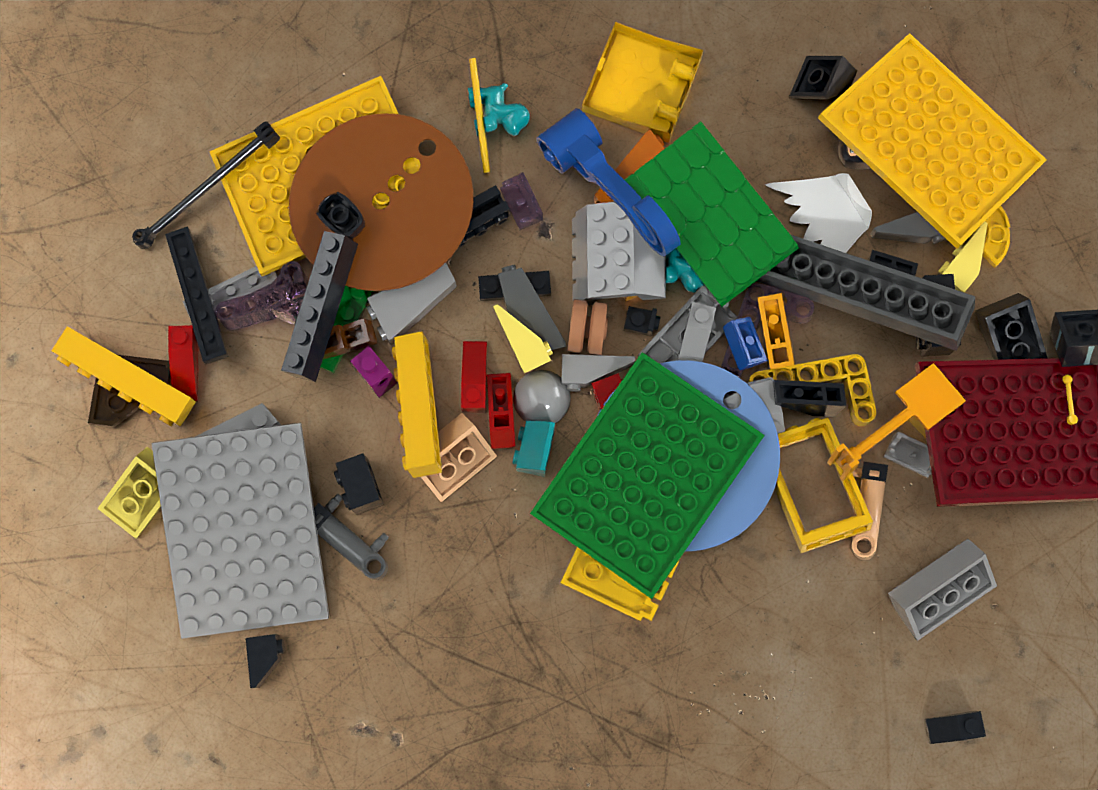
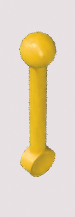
M1065 375L1062 380L1066 384L1069 409L1067 422L1070 425H1074L1078 422V418L1074 415L1070 384L1072 377Z

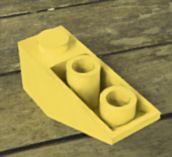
M984 222L969 237L965 245L962 244L958 249L954 250L952 254L956 257L951 263L946 261L938 270L940 274H954L955 290L965 293L979 275L987 222Z

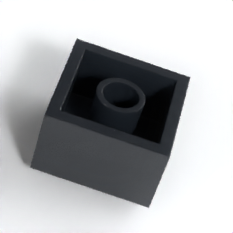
M364 453L335 463L337 470L334 471V475L338 485L341 488L344 487L345 493L341 495L345 507L349 511L352 510L356 515L384 506L370 462Z

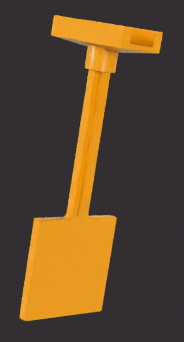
M934 363L895 392L907 406L905 410L857 446H852L848 449L843 443L834 450L827 463L831 466L836 462L844 471L840 476L842 481L851 476L860 463L858 460L862 458V454L913 416L928 431L966 401Z

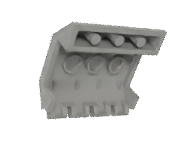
M615 202L590 204L576 211V217L572 218V235H576L572 239V257L576 258L572 262V280L576 281L572 285L573 301L574 299L586 300L588 305H593L597 302L596 299L638 296L642 300L666 298L665 256L659 255L648 245L628 216Z

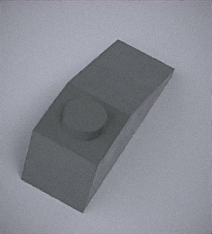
M918 212L877 226L870 233L874 239L923 244L930 241L936 244L946 239Z

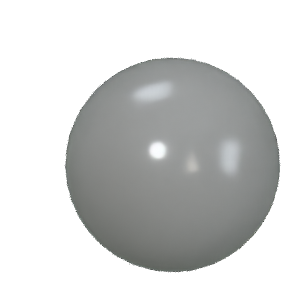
M532 371L523 376L515 387L513 394L514 407L518 415L525 422L547 421L556 424L566 415L570 407V391L566 390V385L562 384V378L552 371Z

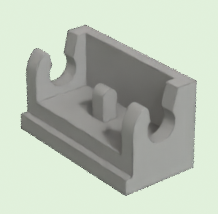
M901 432L893 435L884 458L929 478L932 472L927 445Z

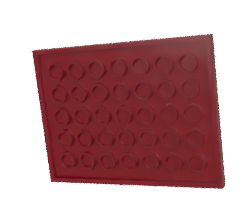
M1059 358L919 361L915 364L917 376L934 363L966 400L928 431L925 428L937 507L1098 501V365L1062 367ZM1065 375L1072 377L1070 384L1074 415L1078 418V422L1074 425H1070L1067 422L1069 409L1066 384L1062 380Z

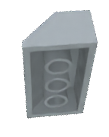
M966 539L894 588L888 595L894 609L918 641L997 587L986 554L969 539Z

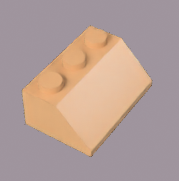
M463 413L438 432L442 473L420 477L440 502L444 501L497 457L475 425Z

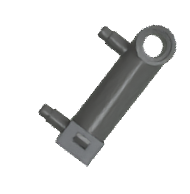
M336 494L325 507L318 503L314 507L318 535L365 576L372 580L382 579L388 572V564L378 552L385 545L389 536L382 533L369 546L331 514L343 499L340 494ZM372 561H379L381 563V569L378 573L372 574L369 572V564Z

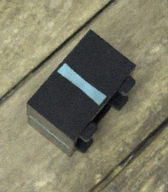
M1098 310L1055 312L1049 333L1061 366L1098 365Z

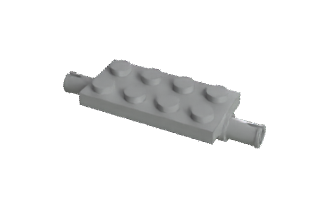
M702 286L638 354V357L643 352L659 364L678 360L692 302L716 307L705 353L724 334L723 326L731 320H736L738 316L728 307L729 302L721 307L711 293Z

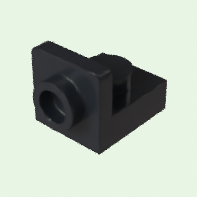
M629 306L623 331L652 336L653 330H658L661 316H656V308H653L651 311Z

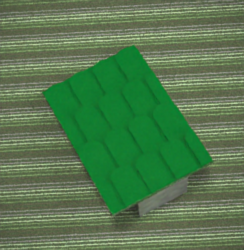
M701 121L625 179L641 199L649 195L665 212L680 238L681 245L676 250L721 307L799 248L793 237Z

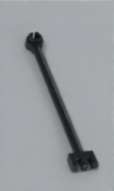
M267 121L260 124L253 130L258 137L150 228L136 229L132 235L135 245L140 249L151 247L154 239L157 237L156 234L263 144L270 149L280 140V136Z

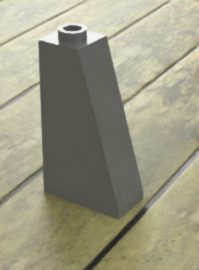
M516 265L501 268L502 273H498V278L507 312L540 337L542 342L547 341L551 350L566 347L564 338L523 269H516Z

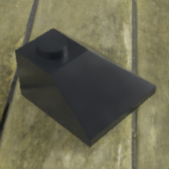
M806 56L789 96L796 99H830L838 96L851 87L857 70L844 56Z

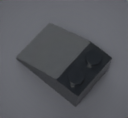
M1017 293L975 310L981 333L994 360L1048 359L1029 298Z

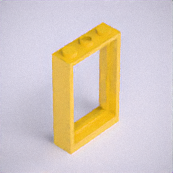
M815 418L806 425L800 427L797 425L791 426L785 432L778 434L780 448L822 434L829 453L832 455L834 450L840 446V443L829 418L822 420L821 418ZM835 462L834 465L839 476H841L844 471ZM779 468L774 489L800 553L871 530L873 520L853 474L842 481L856 516L805 532Z

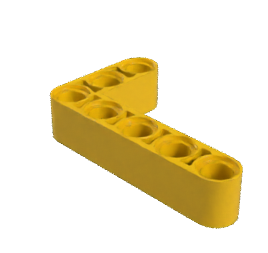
M858 354L758 371L753 373L747 382L769 377L777 380L776 376L778 375L786 376L788 381L843 382L852 422L857 426H865L876 416V406L866 362ZM848 363H855L858 366V372L850 371ZM824 367H832L835 371V376H827L824 372ZM808 371L811 374V380H803L800 372ZM854 385H858L863 389L862 396H858L853 392ZM858 409H865L869 414L868 419L859 417Z

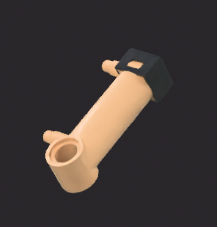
M863 462V468L856 467L852 473L854 477L861 478L860 492L873 520L871 530L851 536L853 538L852 552L860 560L871 559L876 553L888 465ZM861 541H867L871 545V550L867 553H862L857 549V544Z

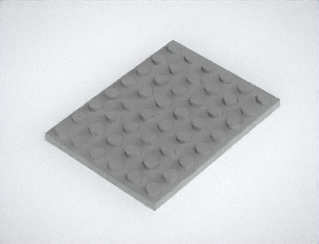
M301 422L151 443L181 639L329 619Z

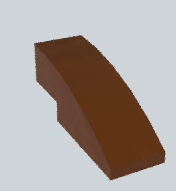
M362 318L343 326H333L323 359L377 344L372 321Z

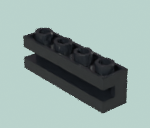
M496 185L473 197V211L470 224L458 248L464 246L471 237L484 235L488 231L487 228L495 224L499 226L509 219L508 217L511 216L510 208L506 201H503Z

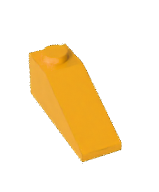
M782 293L757 297L770 369L795 365Z

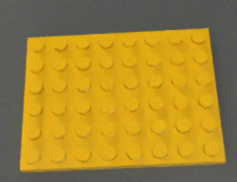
M910 33L818 117L824 125L956 249L1047 160Z
M382 76L270 124L280 136V140L270 149L263 144L221 180L262 277L306 258L297 244L292 231L289 216V196L298 166L311 147L330 130L349 120L372 114H398ZM252 132L209 151L216 169H220L258 137L256 133ZM408 158L403 164L404 171L409 174L416 173L420 169V161L417 158ZM399 175L392 176L388 181V188L395 192L402 190L405 186L404 178ZM378 193L373 197L372 204L376 209H384L389 205L390 200L388 195Z

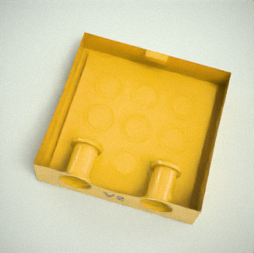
M615 22L583 101L582 111L643 134L651 130L654 135L658 134L663 141L669 143L701 62L703 50L658 38Z

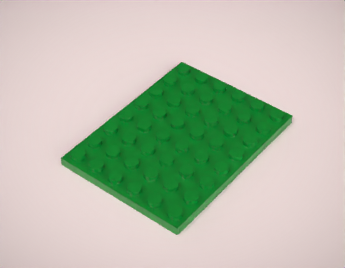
M642 352L530 514L652 599L765 435Z

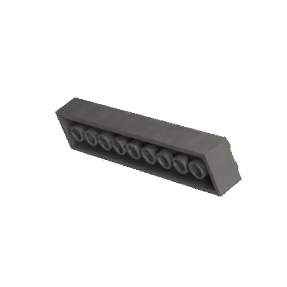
M794 235L791 236L799 248L757 280V282L956 351L975 308V296Z

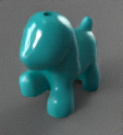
M507 83L487 88L480 87L482 104L485 103L483 114L485 133L494 131L497 128V124H502L508 134L516 136L529 123L530 113L524 105L520 103L507 105L504 103V91L508 87ZM469 87L470 107L475 108L473 88ZM474 120L476 135L479 136L477 120Z
M676 248L666 255V283H674L677 279H680L685 289L691 293H695L697 289L704 286Z

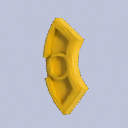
M1002 206L985 221L988 224L982 256L994 268L1003 260L1010 245V223Z

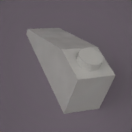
M692 302L677 361L703 362L716 307Z
M562 354V384L566 385V390L581 391V388H587L591 386V383L632 367L635 363V356Z

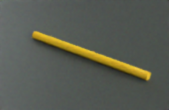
M476 58L469 59L479 143L483 173L490 172L479 78Z

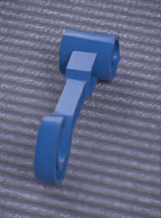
M575 108L537 136L536 140L544 154L545 160L550 162L561 174L573 166L588 182L596 183L624 211L643 239L655 252L664 257L681 245L675 227L661 207L649 195L641 199L634 189L606 162L604 154L598 148L603 144L602 138L594 123L584 112Z

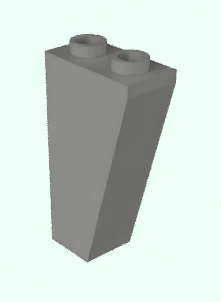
M445 263L433 274L419 282L399 289L381 291L367 298L370 305L366 308L372 320L378 319L381 326L377 330L382 340L388 339L390 345L394 344V337L407 333L457 287L456 281L447 263Z

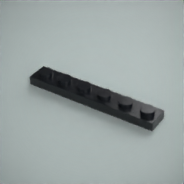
M187 226L166 233L165 236L202 360L206 365L227 358L229 356L191 231Z

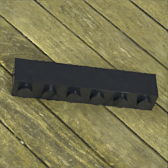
M326 231L323 233L281 371L295 378L312 382L317 380L358 246L356 242L346 235Z

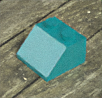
M526 421L525 427L520 426L518 441H522L520 450H515L513 464L517 465L516 471L545 477L555 432L554 422Z

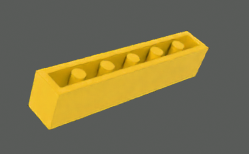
M68 326L51 350L58 355L56 360L67 367L70 364L77 366L76 372L88 379L91 375L99 379L98 385L109 391L112 387L120 391L117 396L129 403L132 399L139 402L138 408L150 415L153 411L161 415L159 420L171 427L173 423L181 427L196 403L191 397Z
M422 331L394 337L395 346L392 347V354L394 360L397 361V368H394V376L396 381L399 382L396 397L398 403L401 404L398 419L400 425L403 426L400 441L402 447L405 448V456H402L404 470H408L413 478L442 473L429 342Z

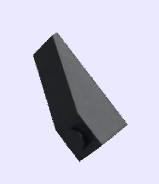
M773 381L775 405L811 416L836 417L846 407L844 384Z

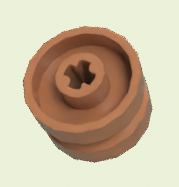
M574 299L568 352L580 353L583 350L584 339H589L588 353L591 355L602 354L603 340L606 341L608 318H606L608 303L595 302L592 306V315L587 316V301Z

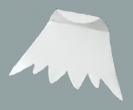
M847 173L823 178L765 184L772 189L792 195L784 200L785 203L801 206L791 216L790 221L800 224L810 223L804 235L806 240L812 242L822 240L821 245L847 253L856 240L869 228L872 210Z

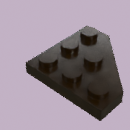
M118 355L170 385L169 361ZM95 378L88 424L114 428L140 409L138 408L139 402L133 399L130 403L117 396L120 391L113 387L110 391L97 384L99 379Z

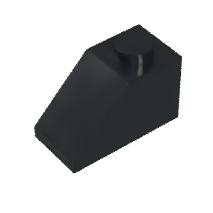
M277 634L245 638L250 688H260L282 660L281 654L285 653L284 640L280 639Z
M969 711L925 719L930 744L986 737L981 711Z

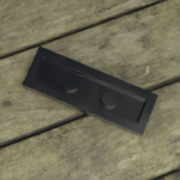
M549 271L525 272L539 297L551 296ZM498 275L478 276L480 301L504 300Z

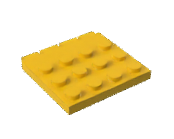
M578 547L560 582L640 622L642 618L652 621L659 606L651 602V598ZM679 561L668 575V578H672ZM664 581L653 598L659 601L662 600L669 585L667 581Z

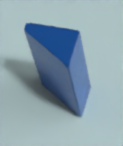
M751 317L731 320L723 326L725 336L740 371L768 361Z

